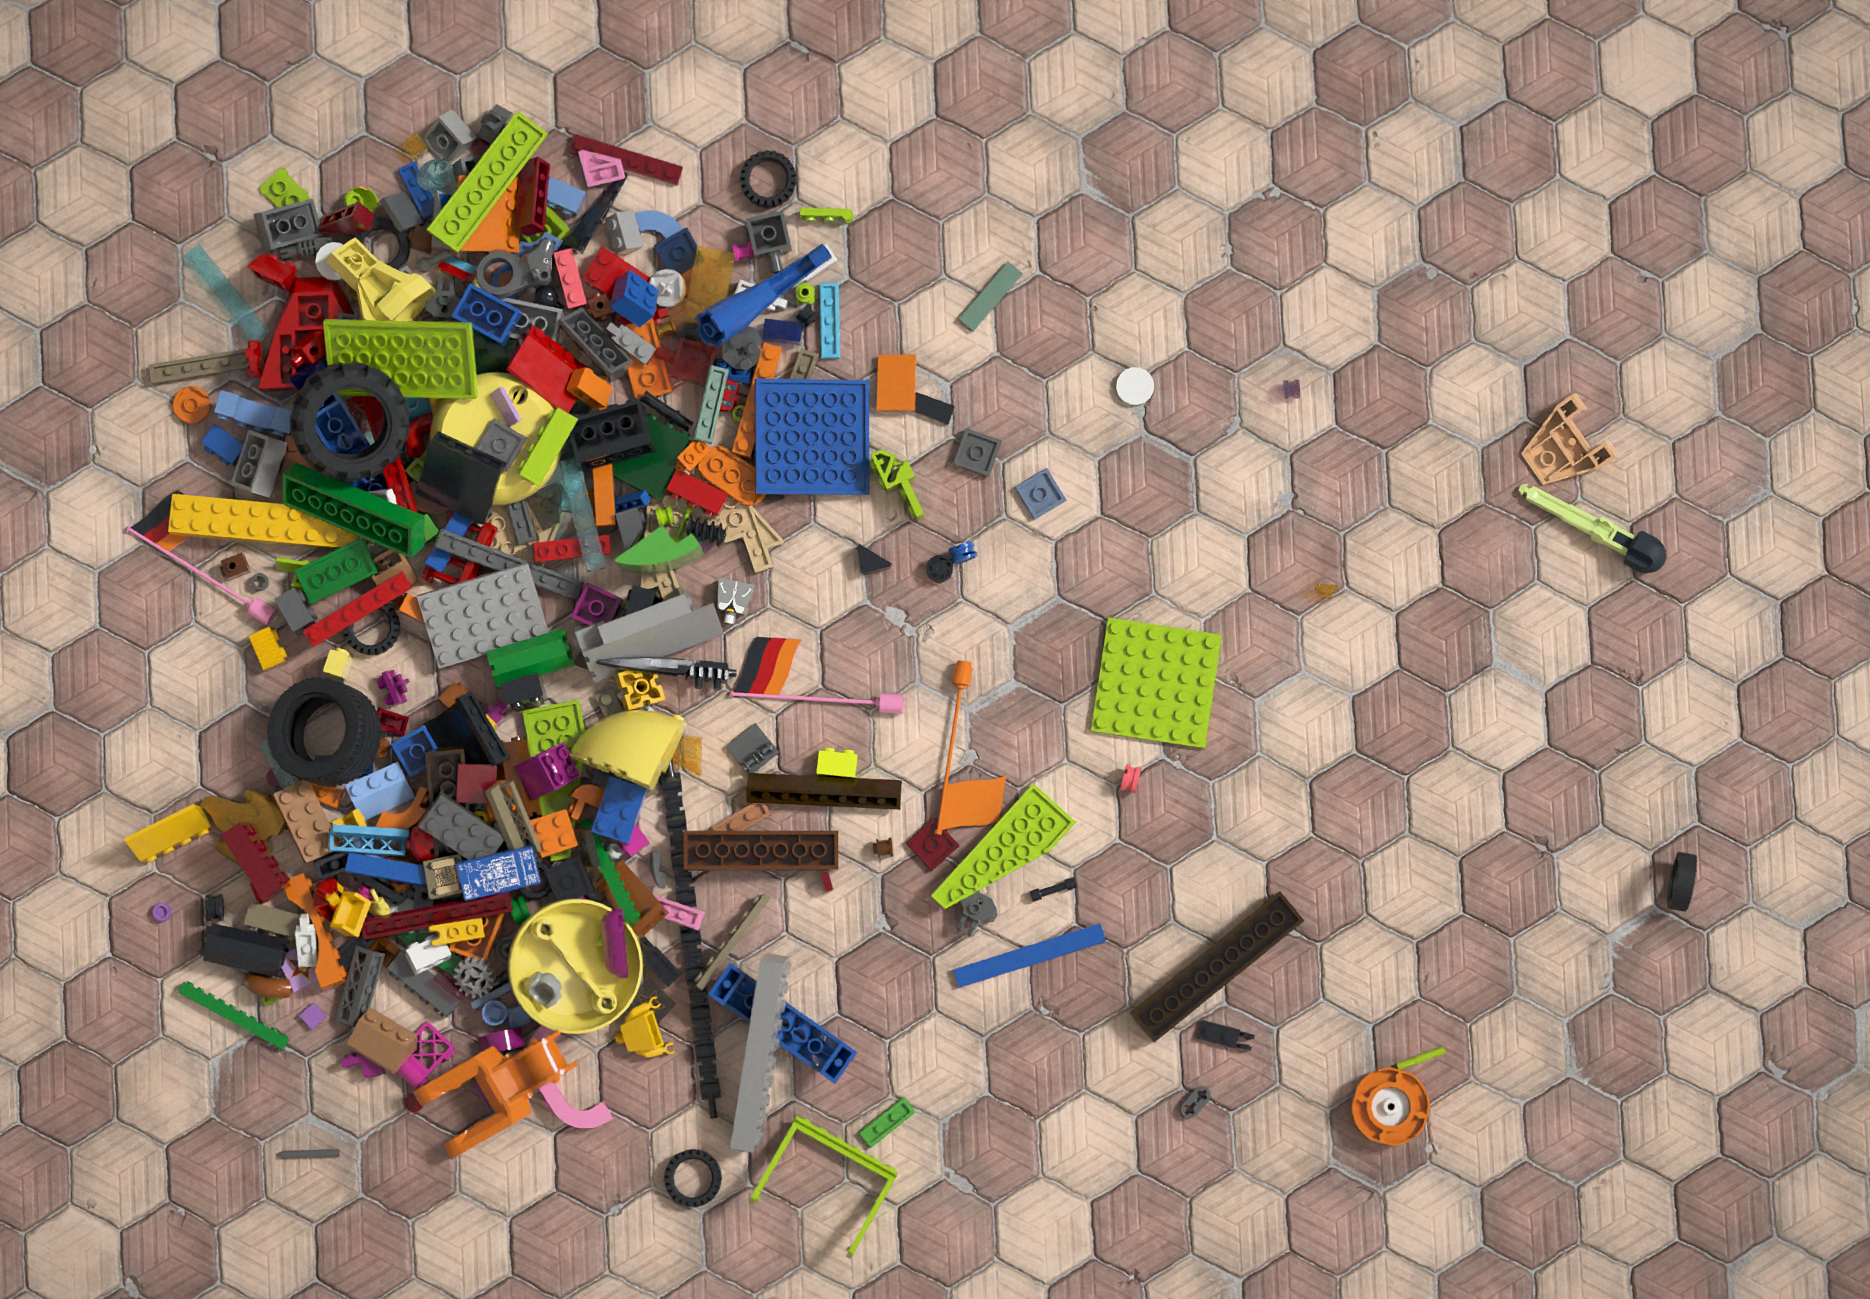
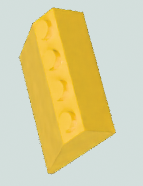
M192 804L124 838V840L139 861H146L148 864L157 860L156 856L162 853L167 855L173 852L174 847L180 844L185 846L191 843V839L196 836L201 838L209 834L208 830L212 829V826L203 808Z

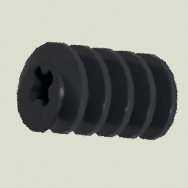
M690 515L686 533L687 536L692 533L697 541L702 537V543H706L709 539L710 545L717 542V547H721L727 535L728 525L725 529H723L722 523L715 527V521L708 525L707 519L701 523L700 517L693 521V515Z

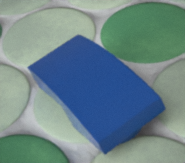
M723 358L714 360L713 366L729 370L728 380L750 383L753 376V367L749 370L736 369L725 362Z

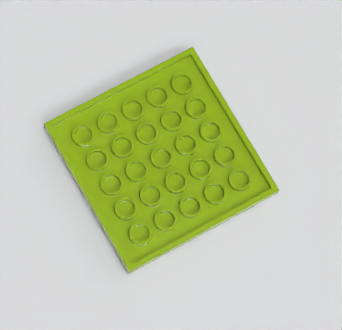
M1108 617L1091 731L1205 749L1222 635Z

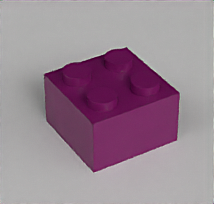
M587 582L571 618L588 627L602 621L604 623L615 620L623 599Z

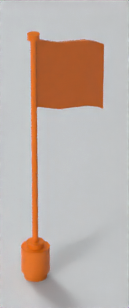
M958 660L953 670L952 684H955V688H958L937 830L934 831V834L942 835L941 830L949 828L988 825L1000 820L1006 776L992 780H968L947 785L962 689H966V686H971L973 668L972 663Z

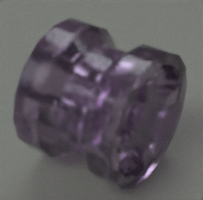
M1295 379L1292 382L1283 380L1284 399L1289 397L1300 398L1299 379Z

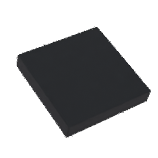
M580 856L544 871L556 901L579 899L595 892Z

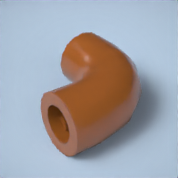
M251 971L246 973L243 978L245 987L255 995L267 998H289L291 995L289 979L265 978L260 973Z

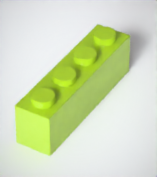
M557 408L556 411L551 410L547 417L549 423L546 428L544 426L541 427L537 434L540 437L536 444H531L527 451L530 454L526 461L523 459L518 467L520 471L518 475L537 486H540L578 420L560 408Z

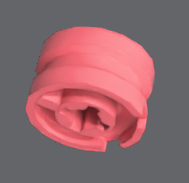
M1126 764L1120 790L1125 791L1127 789L1131 793H1135L1141 767L1133 768L1131 765Z

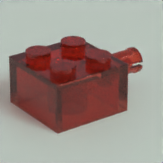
M680 337L676 350L671 351L657 346L654 358L671 362L672 366L669 377L704 387L710 365H713L717 348Z

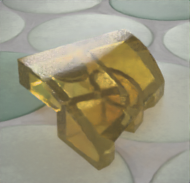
M682 736L672 761L679 767L694 772L697 776L702 774V737Z

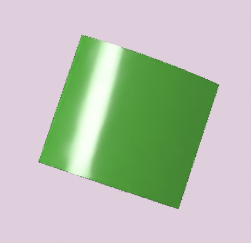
M661 526L617 557L615 561L624 572L648 574L666 572L683 567L705 554L692 533L675 544L664 527Z

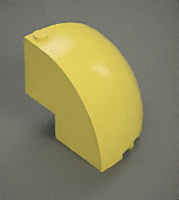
M647 710L619 712L605 717L589 727L575 742L569 754L574 760L606 773L610 771L619 779L622 777L653 791L661 772L666 773L687 724L683 721V717L673 714L672 717Z

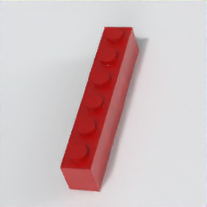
M404 571L306 628L303 632L311 646L314 647L412 589L413 586Z

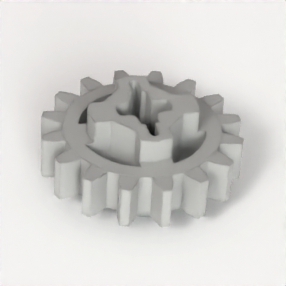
M468 956L465 960H461L455 968L456 973L453 975V978L458 980L454 984L461 986L459 991H466L465 996L471 993L472 998H475L477 994L481 998L484 994H488L495 985L494 980L496 976L492 975L495 970L489 969L491 963L485 964L484 958L478 961L477 956H474L472 960Z

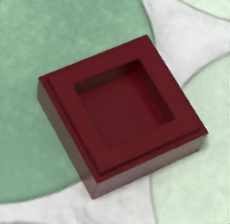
M821 873L826 892L833 891L834 888L829 873Z

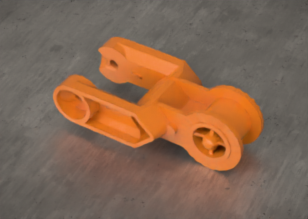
M559 1030L541 1040L537 1038L532 1039L530 1046L512 1057L510 1053L503 1056L492 1046L413 1091L415 1098L423 1106L449 1090H455L462 1086L463 1082L475 1077L493 1108L495 1115L475 1123L472 1128L444 1144L450 1159L457 1157L530 1115L532 1111L528 1098L533 1096L532 1092L549 1082L558 1083L561 1075L578 1066L577 1061L568 1065L554 1038L561 1034Z

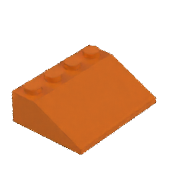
M468 175L457 176L458 188ZM515 177L460 252L489 254L488 251L499 249L513 254L520 253L519 232L515 230L518 197L517 177Z

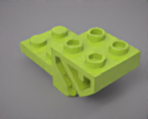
M884 450L872 453L869 464L874 473L878 472L879 477L877 481L881 490H886L888 494L899 489L903 501H908L909 503L907 509L911 518H916L917 522L924 519V513L910 483L915 481V475L908 461L897 462L896 455ZM894 467H899V471H898L897 476H896V479H895V481H894V478H895L897 469H894V472H893V475H892L893 468H894Z

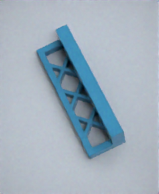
M333 824L329 828L328 851L404 857L409 830ZM334 837H341L345 844L342 847H334ZM354 838H359L365 845L361 848H355L351 841ZM373 840H379L384 846L377 850L369 843ZM392 841H400V851H393L388 844Z

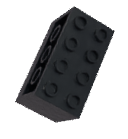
M629 399L621 405L611 404L607 406V409L603 410L593 409L589 411V414L572 415L578 420L569 435L576 463L583 472L657 452L647 411L640 399Z

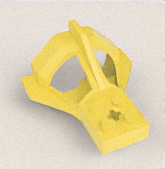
M356 238L333 251L326 261L357 292L362 320L413 321L425 309L426 301L436 293V290L422 276L415 273L410 275L400 272L386 265L383 261H379Z

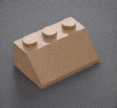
M370 1007L358 1020L347 1042V1047L395 1074L417 1049L418 1035Z

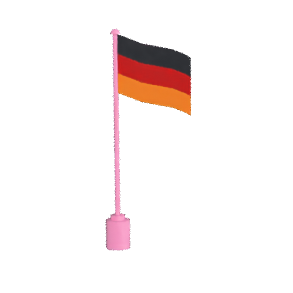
M179 490L164 498L148 516L134 526L126 527L127 532L130 531L247 604V614L266 626L274 619L277 613V609L259 598L251 599L250 601L246 600L170 552L189 537L171 535L168 532L172 494L185 495Z
M756 637L748 651L743 673L735 690L729 693L732 698L733 696L874 704L880 713L903 714L904 695L881 693L880 697L876 698V701L780 695L789 676L794 654L802 639Z

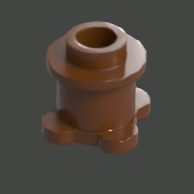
M892 837L888 838L889 840L878 841L876 839V843H873V853L877 854L878 858L884 855L893 857Z

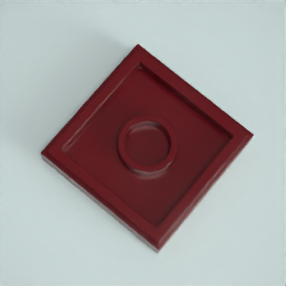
M458 763L456 803L490 804L485 791L496 783L497 765L493 767L491 764Z
M935 818L931 819L906 842L907 846L931 872L960 846L946 830H941L942 835L934 834L938 824Z

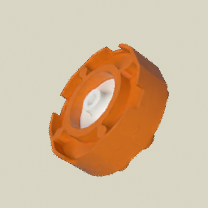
M1382 1068L1367 1074L1355 1087L1350 1106L1351 1115L1355 1126L1367 1139L1388 1146L1401 1145L1418 1136L1425 1127L1430 1110L1429 1096L1421 1081L1413 1074L1395 1068ZM1389 1103L1393 1105L1392 1110H1389L1387 1108V1105Z

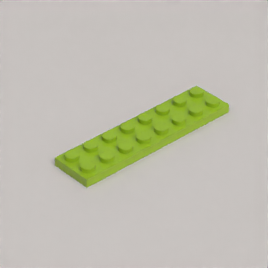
M517 111L428 227L427 232L458 254L547 137L548 133Z

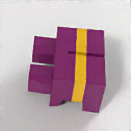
M501 700L494 706L489 704V713L486 715L495 731L505 722L503 716L509 711L508 707Z

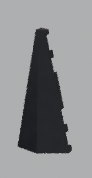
M624 172V179L611 183L562 244L565 249L572 248L573 253L583 255L598 225L603 224L628 177L627 173Z

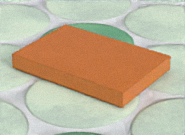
M916 354L878 355L877 412H915Z

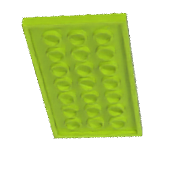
M325 319L323 321L327 365L338 362L353 363V361L368 364V366L379 369L389 376L401 390L403 397L476 399L478 397L472 323ZM354 388L337 391L339 395L374 396L367 391Z

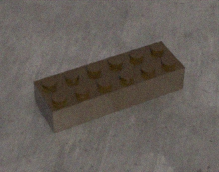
M463 746L424 749L430 806L440 791L456 801L458 763L465 764ZM459 803L470 811L469 803ZM433 837L435 859L459 854ZM462 856L463 861L468 860L467 858H465L464 856Z

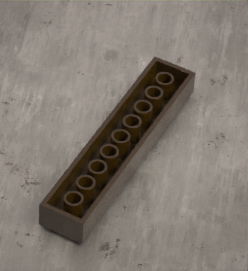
M1279 891L1129 1014L1151 1041L1155 1043L1303 923L1304 919L1282 892Z

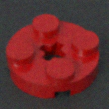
M259 339L248 340V348L245 349L246 360H249L247 377L260 378L262 368H258V366L262 362L261 343Z

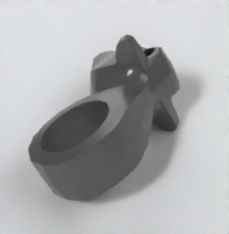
M546 238L541 239L535 248L522 257H518L506 250L496 249L488 251L489 254L481 260L477 268L476 280L482 290L499 299L516 294L529 286L534 285L535 288L547 286L551 283L552 255L555 249L553 241ZM502 262L512 268L514 272L513 278L510 283L503 287H492L484 279L485 271L491 264Z

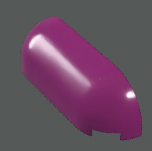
M614 909L607 912L601 921L604 964L608 972L613 976L628 978L623 909Z

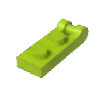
M800 208V218L806 222H814L815 219H823L824 222H834V219H843L845 223H851L854 219L851 209Z

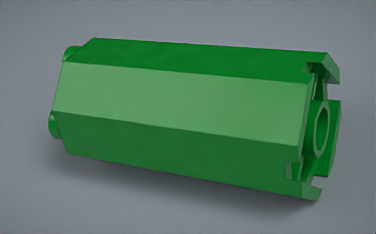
M559 629L486 651L496 687L500 689V683L534 673L544 676L575 666L573 656L571 655L573 654L572 649L567 641L565 629Z

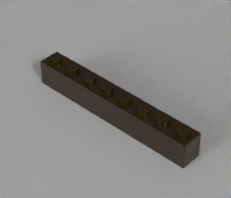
M748 773L746 802L900 810L902 780Z

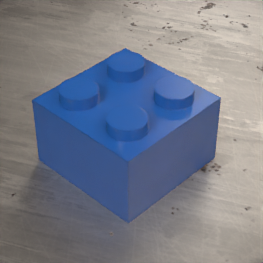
M628 270L615 281L610 308L638 327H641L654 316L659 290L639 275Z
M425 725L390 744L409 778L426 769L424 749L437 748Z

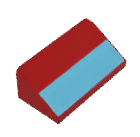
M451 255L439 264L437 268L464 283L472 284L477 276L478 267Z

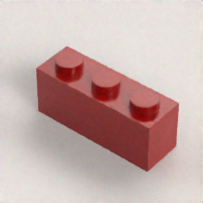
M677 469L666 489L670 497L678 501L682 498L687 501L686 505L694 509L698 506L704 509L703 513L710 517H714V515L719 517L729 497L727 493Z

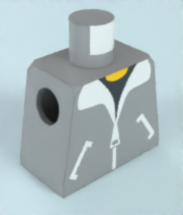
M719 578L717 609L725 612L723 623L734 625L736 614L745 615L755 591V585Z

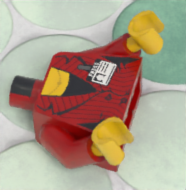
M333 875L325 881L318 882L315 889L313 907L330 923L338 903L341 902L340 898L343 891H347L338 882V875Z

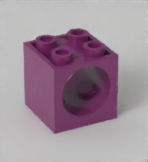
M564 742L546 749L515 766L531 800L551 793L581 777Z

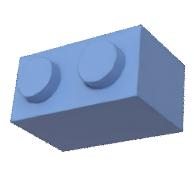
M550 177L547 206L553 209L556 206L562 209V213L570 217L572 214L578 216L586 199V193Z

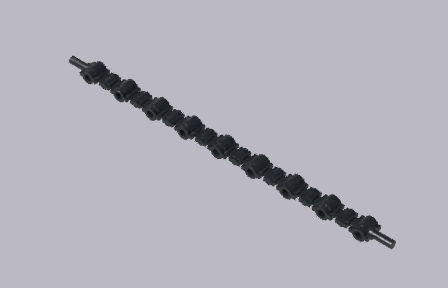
M671 759L666 771L667 774L661 775L663 795L668 794V797H665L666 809H670V812H666L668 833L673 832V835L670 836L671 847H675V850L670 852L673 871L678 870V873L674 874L675 884L680 885V888L675 889L676 901L679 904L692 908L697 907L695 886L690 887L689 885L693 883L692 872L683 871V831L687 830L685 810H680V807H683L682 795L678 796L679 792H683L680 772L674 773L673 759ZM684 926L680 927L682 947L688 948V950H684L685 962L690 964L685 965L687 986L692 985V988L689 989L690 1000H694V1003L690 1004L692 1024L697 1023V1027H694L695 1039L699 1038V1042H695L697 1062H702V1065H699L700 1077H704V1080L699 1081L702 1100H708L710 1119L718 1118L715 1099L721 1098L719 1078L714 1079L713 1076L717 1075L716 1063L712 1064V1060H716L714 1040H709V1037H712L711 1025H707V1022H711L709 1001L704 1002V998H708L706 986L702 991H698L693 987L696 984L694 981L696 976L700 972H705L704 963H699V960H703L701 948L697 949V945H702L700 928L698 931Z

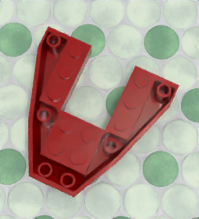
M301 277L295 279L279 313L262 367L258 386L261 392L298 391L299 367L294 368L289 361L294 356L291 349L298 343V334H308L312 331L324 330L323 321L325 319H338L339 313L355 315L337 281L327 280L324 277Z

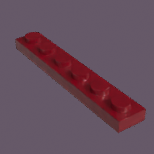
M574 134L569 149L570 154L579 156L578 152L580 150H586L618 158L621 160L623 170L677 186L683 171V166Z

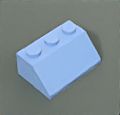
M399 762L345 785L355 808L359 809L360 813L364 815L365 821L382 814L383 811H389L415 798L403 767Z

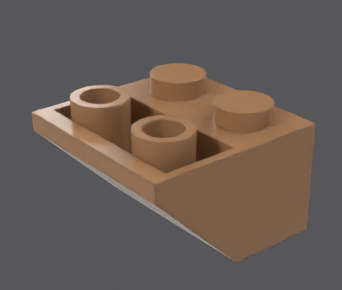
M389 549L373 559L379 573L371 577L377 586L404 571L411 584L419 581L407 558L402 554Z

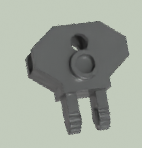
M496 104L488 114L485 113L482 117L478 138L492 145L514 114Z
M438 277L437 291L433 297L426 301V310L436 320H453L452 314L461 300L455 292V277H450L449 291H443V277Z
M976 892L961 900L960 905L963 910V917L957 926V930L961 932L966 922L969 921L972 925L968 929L967 935L972 937L977 927H980L981 924L994 922L998 914L993 900L980 892Z

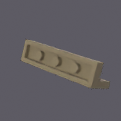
M514 781L497 782L492 785L485 793L508 849L512 850L528 846L527 838L533 845V851L539 852L541 850L540 844ZM509 787L511 796L506 793L504 788ZM512 804L517 807L518 813L513 810ZM519 821L524 824L525 830L520 827Z

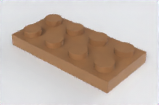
M301 781L274 793L272 796L304 864L332 853L328 851L329 828L331 826L310 782ZM334 837L333 846L340 847L337 838Z

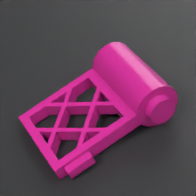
M428 1021L415 1033L420 1039L417 1040V1043H420V1054H412L396 1071L414 1089L424 1086L428 1082L426 1078L444 1059L448 1061L455 1054L453 1051L455 1046ZM426 1027L433 1032V1040H422V1032ZM435 1035H437L441 1040H435ZM435 1042H444L449 1048L444 1053H436ZM422 1043H433L434 1053L422 1054ZM422 1056H434V1064L429 1069L422 1064Z

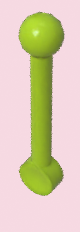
M687 507L685 509L686 514L684 516V519L680 525L676 537H673L672 539L675 544L680 542L679 537L682 533V530L686 524L689 514L693 512V509L691 507Z

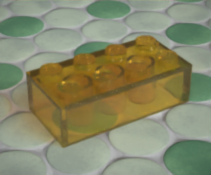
M697 246L683 321L698 324V321H695L697 314L720 300L729 297L736 252Z

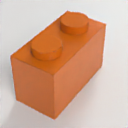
M585 367L573 371L566 388L567 391L592 409L605 407L613 389L605 379L598 377L591 369Z

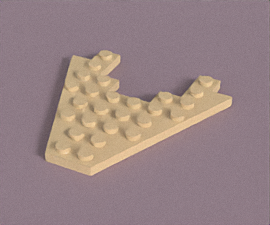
M698 464L690 472L687 469L683 471L711 485L701 477L698 471ZM674 473L663 491L665 495L663 501L660 502L650 497L651 500L647 504L645 537L659 528L655 509H665L666 506H671L675 524H665L664 529L673 539V537H676L684 519L685 509L690 507L686 505V500L680 498L678 501L670 497L669 492L666 490ZM728 497L719 517L716 515L710 517L704 514V509L698 506L696 509L692 508L693 512L689 514L679 537L680 541L687 537L686 529L690 515H693V521L700 517L701 523L707 519L708 525L715 521V527L722 523L723 529L728 525L725 544L744 538L755 573L773 568L768 549L782 545L784 541L753 506L741 505ZM674 570L642 574L641 587L646 589L659 587L663 601L680 595Z

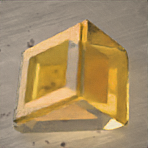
M1317 584L1314 590L1330 599L1339 585Z

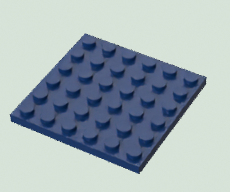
M755 379V494L870 495L869 380Z

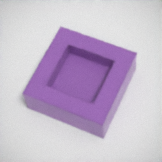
M313 1003L299 1015L312 1030L327 1018L316 1003Z

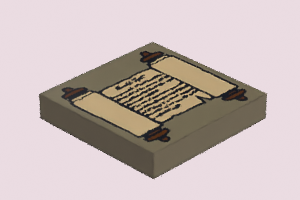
M461 854L423 862L430 900L463 893L456 865L457 862L463 861Z

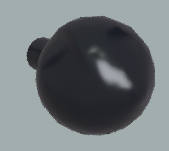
M541 286L536 289L535 299L539 305L559 309L564 308V305L557 301L558 293L552 286Z

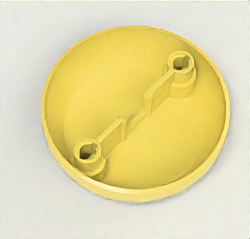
M502 372L476 375L478 397L476 399L443 398L433 416L430 440L439 431L476 448L494 418L508 426L491 396V393L501 386L504 387L521 418V422L510 428L528 439L508 471L504 470L501 474L492 505L516 503L540 490L549 481L558 466L562 448L540 486L518 475L520 463L523 459L525 461L530 455L527 453L532 443H537L540 438L537 436L542 426L546 428L549 423L547 417L551 410L556 411V408L513 374ZM523 392H524V394H525L524 400L521 401V402H518V401L520 400V398H521Z
M587 899L560 900L537 910L517 931L508 957L509 982L522 1009L539 1024L563 1033L592 1032L616 1020L633 1001L642 976V954L635 933L624 920L628 978H618L608 972L604 964L603 946L599 947L596 945L601 934L602 918L607 912L612 910L611 908ZM543 924H547L549 926V930H547L543 926ZM537 971L553 974L562 986V998L557 1004L548 1009L539 1004L528 993L524 985L528 978ZM603 997H605V998L608 997L609 1000H610V1003L608 1004L607 1001H606Z

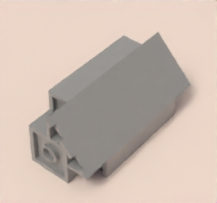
M678 587L679 596L607 623L602 621L583 629L581 624L573 627L594 683L612 677L617 673L627 671L599 665L596 663L597 660L629 657L662 658L723 635L724 633L714 604L711 603L695 610L694 608L690 609L693 604L687 590L683 591L682 587Z

